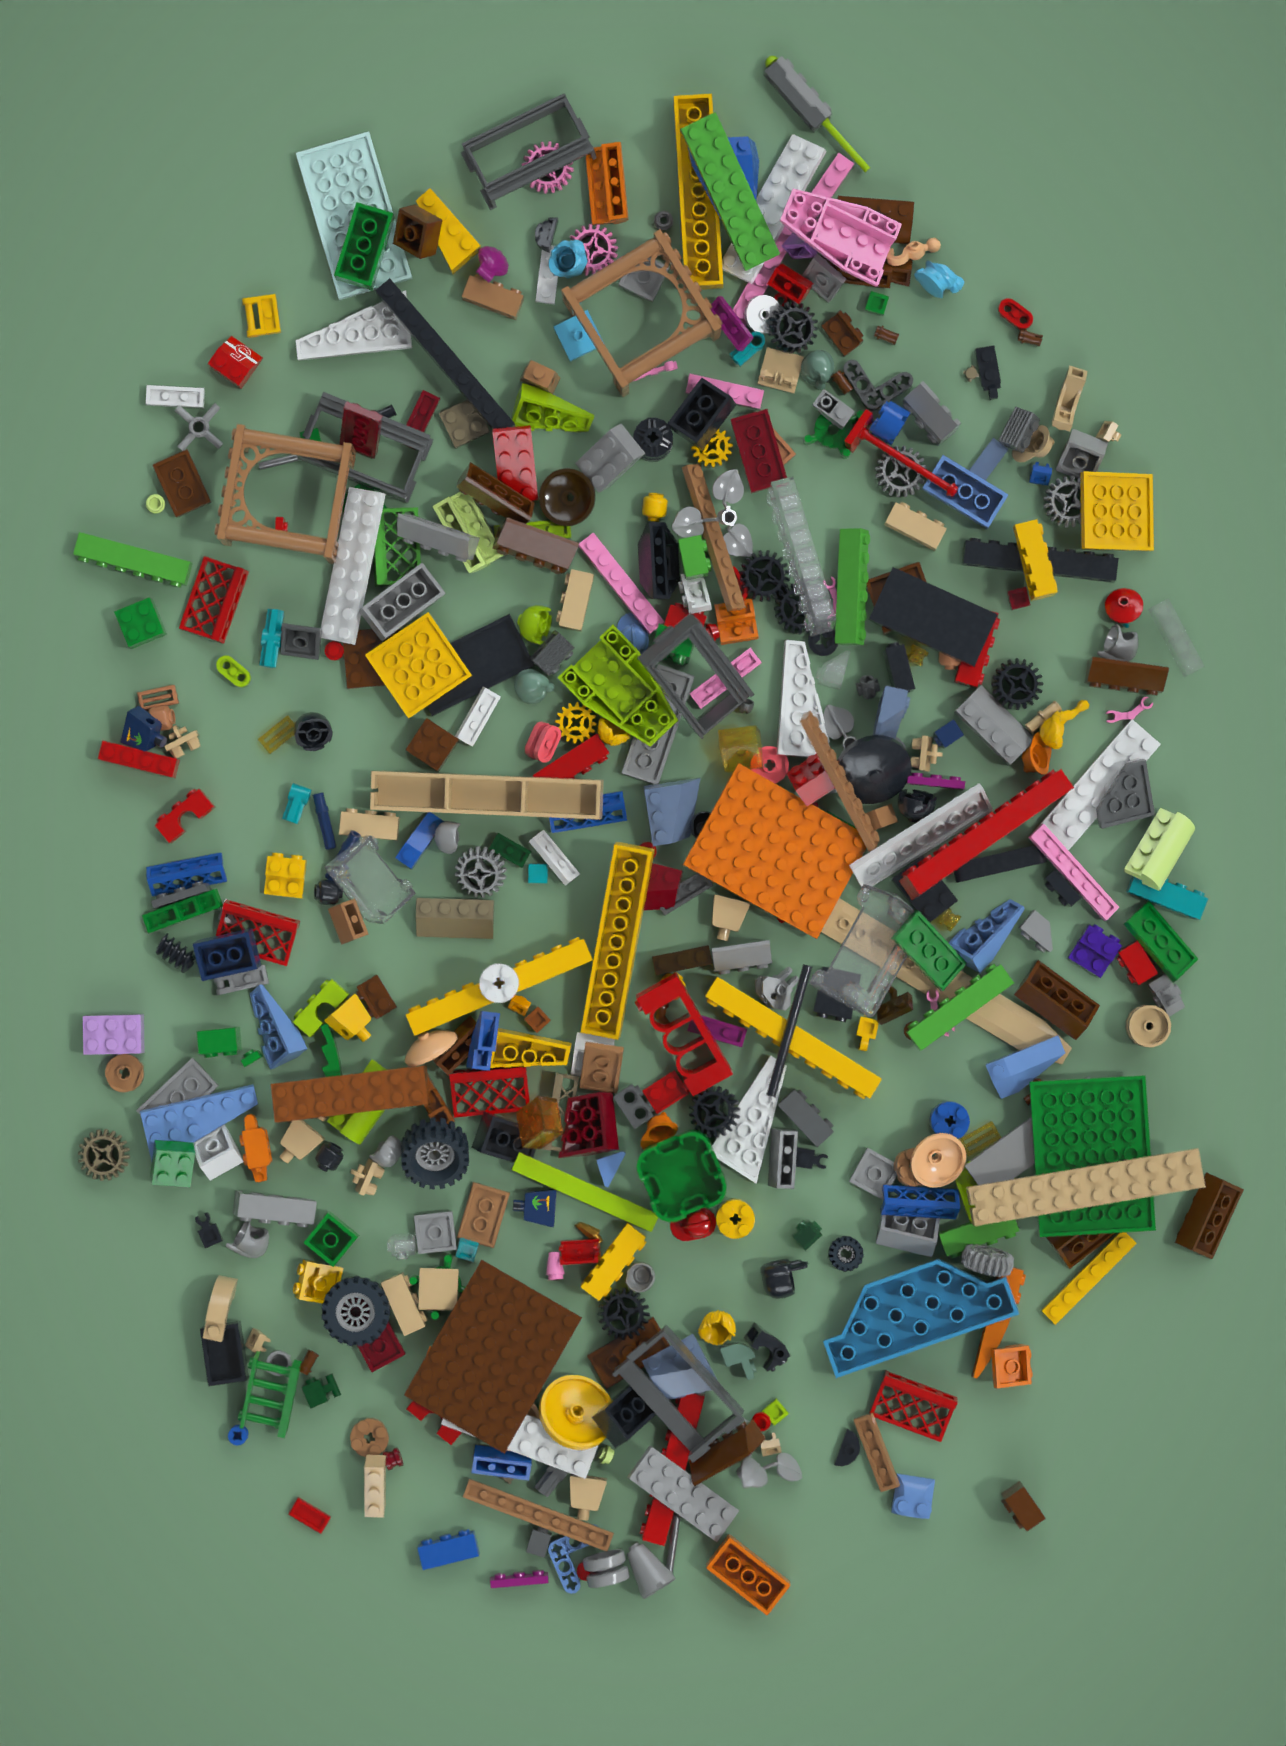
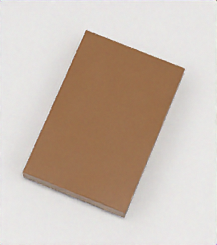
M586 1042L579 1088L617 1094L624 1047Z
M473 1182L457 1238L468 1239L478 1242L480 1245L494 1248L510 1192Z

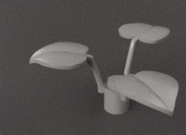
M732 469L722 473L715 480L712 488L713 496L718 500H723L722 504L725 509L720 510L715 518L701 519V513L698 509L685 507L676 515L672 524V530L680 537L688 538L703 534V522L718 521L722 525H728V533L723 535L728 553L733 556L750 557L753 551L750 532L742 524L734 525L737 515L726 504V502L730 504L737 503L741 500L744 493L743 483L738 470Z
M827 705L823 714L827 736L836 740L843 735L845 738L843 740V747L845 749L857 740L853 736L846 735L854 727V718L846 709ZM896 737V740L899 741L906 749L905 744L898 737ZM833 789L829 793H837V791Z
M780 1453L776 1457L777 1462L760 1467V1464L749 1455L737 1469V1475L742 1480L743 1488H759L766 1485L768 1478L765 1470L773 1466H777L778 1475L787 1481H799L802 1479V1472L797 1461L787 1453Z

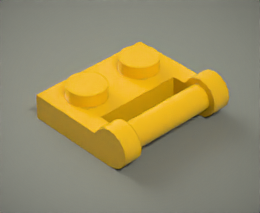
M276 294L242 299L247 319V338L281 333ZM253 304L258 305L261 329H255Z

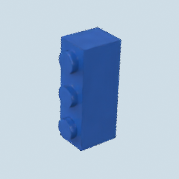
M475 1445L472 1473L529 1480L532 1459L513 1451L506 1450L504 1454L494 1447Z
M469 1529L461 1530L458 1532V1535L451 1536V1534L442 1535L439 1540L432 1541V1538L422 1540L421 1544L417 1547L423 1570L480 1555L475 1531H470Z

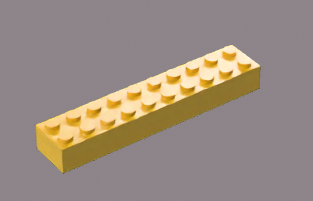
M712 94L674 96V118L683 266H688L692 273L690 278L693 282L697 281L702 290L723 289L720 219L692 167L688 146L680 130L713 113Z
M621 842L614 844L581 1033L616 1040L621 1037L655 849Z
M574 938L568 941V946L562 947L560 944L551 948V953L545 955L542 952L534 955V960L528 963L527 960L516 963V968L513 970L519 978L517 992L592 961L593 958L585 939ZM497 978V981L494 982V985L498 986L499 989L505 984L500 978ZM471 982L462 986L463 990L460 992L452 990L445 993V998L441 1000L436 997L426 1001L427 1006L421 1008L420 1005L408 1009L409 1013L406 1014L414 1036L494 1002L488 1000L482 994L479 983L474 985Z
M716 977L705 994V997L708 998L706 1002L714 1007L720 1005L724 1008L722 1012L732 1018L734 1015L741 1018L739 1020L740 1023L748 1028L751 1025L757 1028L756 1033L764 1038L767 1035L773 1038L772 1043L780 1047L787 1020L729 983ZM798 1026L795 1027L788 1053L796 1058L804 1057L806 1059L804 1063L814 1069L816 1066L822 1069L820 1073L830 1079L833 1076L836 1077L838 1084L846 1089L849 1086L855 1089L853 1093L862 1099H865V1097L871 1098L882 1080L880 1077Z

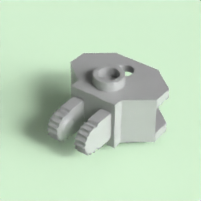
M791 967L785 968L778 975H773L772 977L760 975L755 980V993L766 1007L786 1010L791 1006L790 993L799 981L798 976L792 977L787 982L785 981L792 973Z
M1165 974L1147 984L1154 996L1155 1004L1157 1007H1161L1169 1017L1185 1007L1180 997V994H1182L1181 990L1176 984L1173 985Z

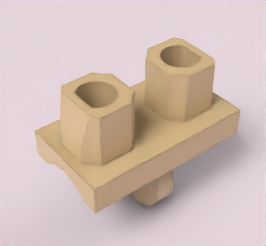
M177 725L172 726L174 732L168 736L170 740L176 737L178 739L164 746L177 759L185 755L180 745L187 742L191 751L201 747L197 737L199 733L195 730L182 736L183 733L188 731L187 728L184 726L178 729Z
M922 736V738L912 740V749L921 750L920 757H911V767L918 768L924 772H930V763L936 764L937 757H942L943 753L937 752L938 745L932 744V737Z
M369 1158L365 1166L359 1164L357 1170L351 1169L350 1173L355 1175L352 1182L357 1184L355 1191L363 1196L365 1194L374 1195L377 1185L370 1183L372 1176L381 1179L385 1170Z

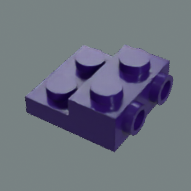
M1095 924L1093 926L1087 925L1068 958L1101 978L1122 945L1119 944L1120 939L1111 934L1108 937L1103 934L1104 930Z

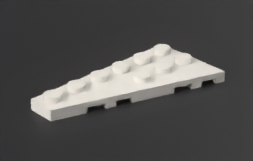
M381 302L296 340L298 361L410 349L412 348L411 334L387 306Z
M784 641L776 755L808 758L817 753L800 723L803 714L811 711L813 716L817 717L822 733L824 732L826 736L827 733L819 697L814 685V677H812L806 645L802 641Z
M771 1055L737 1106L741 1109L739 1112H736L740 1119H734L737 1122V1126H730L733 1129L732 1132L726 1129V1136L720 1133L719 1138L712 1145L717 1159L754 1183H757L787 1067L786 1065L784 1066L776 1097L766 1095L776 1059Z

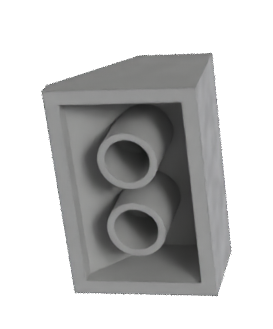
M769 940L711 949L714 972L719 971V975L728 974L730 969L736 968L738 972L748 971L749 966H757V969L768 968V964L772 963Z
M881 1215L875 1244L932 1257L937 1243L940 1218Z

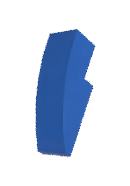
M480 1012L472 1035L466 1068L490 1071L492 1051L495 1052L500 1013Z

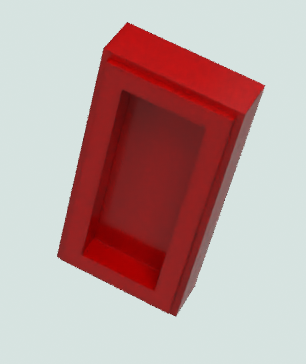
M298 1497L288 1514L322 1534L332 1517Z

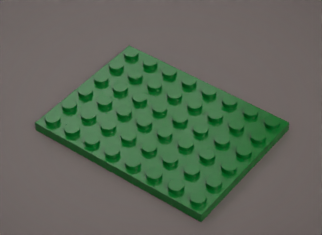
M1146 1075L1029 1082L1035 1175L1151 1156ZM1154 1196L1038 1215L1039 1237L1156 1231Z

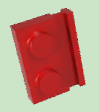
M675 1070L642 1090L657 1114L689 1094V1092L685 1091L682 1081Z

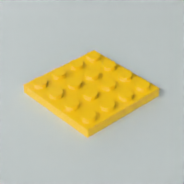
M1080 472L1082 549L1154 551L1153 474Z
M429 612L365 654L408 719L472 676Z

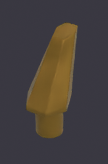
M583 1222L575 1224L588 1239L599 1238L600 1243L603 1241L598 1234L600 1229Z

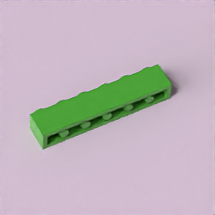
M862 528L840 529L835 644L864 645V640L866 639L865 621L867 619V612L865 608L868 599L866 584L869 579L867 564L869 563L868 545L870 543V535L868 530Z
M81 532L78 534L73 552L79 561L89 563V560L96 561L97 566L104 568L111 565L115 567L114 570L123 573L126 570L133 571V575L144 578V575L152 576L151 580L161 583L163 580L170 581V585L181 588V585L187 586L193 565L190 561Z
M992 964L985 969L986 974L981 977L979 975L975 976L969 981L971 984L968 987H960L954 992L955 996L950 1000L948 997L939 1003L940 1007L935 1011L930 1009L923 1014L924 1019L919 1022L915 1020L907 1026L909 1029L906 1033L919 1051H922L1014 984L1001 964L997 966Z

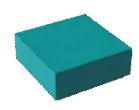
M529 864L528 883H548V864Z
M460 1238L455 1257L474 1262L479 1243Z

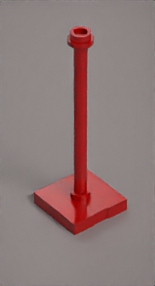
M865 409L845 439L846 448L850 452L854 453L860 442L865 439L947 491L946 495L948 497H954L959 489L955 483L950 485L870 434L869 429L874 419L872 412Z

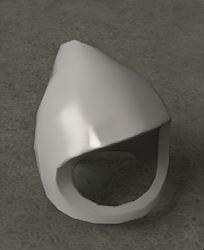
M1113 625L1105 639L1104 651H1098L1097 655L1106 659L1129 662L1135 657L1138 649L1137 632L1122 633L1119 625Z
M245 1221L232 1244L226 1243V1247L242 1256L258 1258L268 1248L269 1232L265 1228H255L250 1225V1222Z

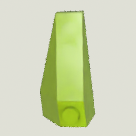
M522 383L515 400L511 419L516 427L531 425V431H535V429H546V431L563 429L567 432H588L594 415L541 388Z

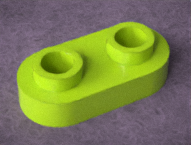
M222 656L218 659L216 663L217 670L234 685L246 687L250 683L251 675L249 671L232 657ZM226 662L230 663L229 669H224L223 667ZM243 674L245 676L244 681L238 680L239 675Z

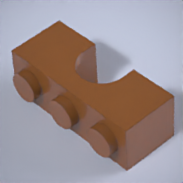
M428 1074L431 1104L424 1105L430 1118L435 1117L437 1122H440V1118L446 1119L447 1124L450 1121L455 1122L456 1120Z

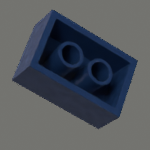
M252 928L200 939L192 944L202 981L256 970L261 966Z

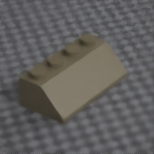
M416 898L417 937L493 939L494 900Z

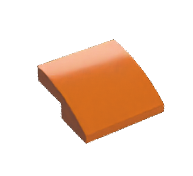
M752 598L744 600L746 607L742 610L727 611L725 603L714 605L721 645L759 639Z

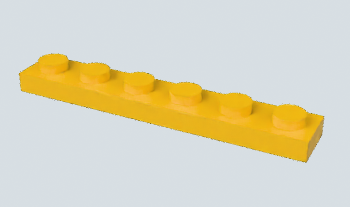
M1126 1232L1118 1233L1041 1311L1056 1325L1137 1243Z

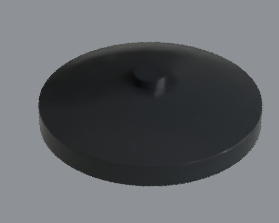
M871 735L854 741L842 751L837 759L839 765L845 770L848 782L852 783L856 797L861 800L862 804L881 803L897 795L907 784L912 768L911 760L905 747L896 739L884 735Z

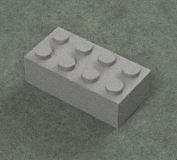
M421 563L363 606L359 612L383 642L439 600L445 592L425 565Z

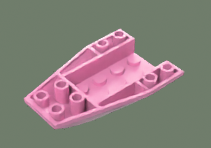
M792 189L780 218V222L838 268L875 287L879 285L884 272L882 269L884 262L902 225L868 207L797 189Z

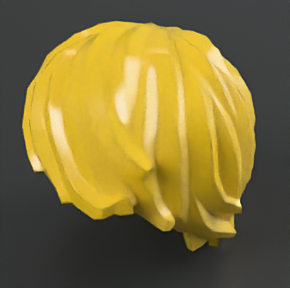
M720 1310L708 1313L698 1328L700 1338L716 1346L731 1340V1337H735L734 1333H736L734 1319L729 1313Z

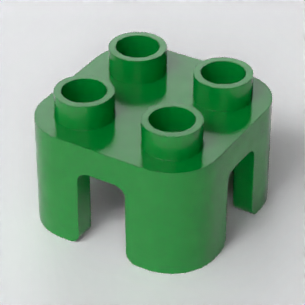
M687 1130L650 1145L641 1152L638 1158L637 1172L639 1178L645 1185L654 1213L663 1221L677 1222L686 1218L688 1214L704 1207L708 1209L719 1204L725 1197L727 1184L722 1168L709 1138L698 1130Z

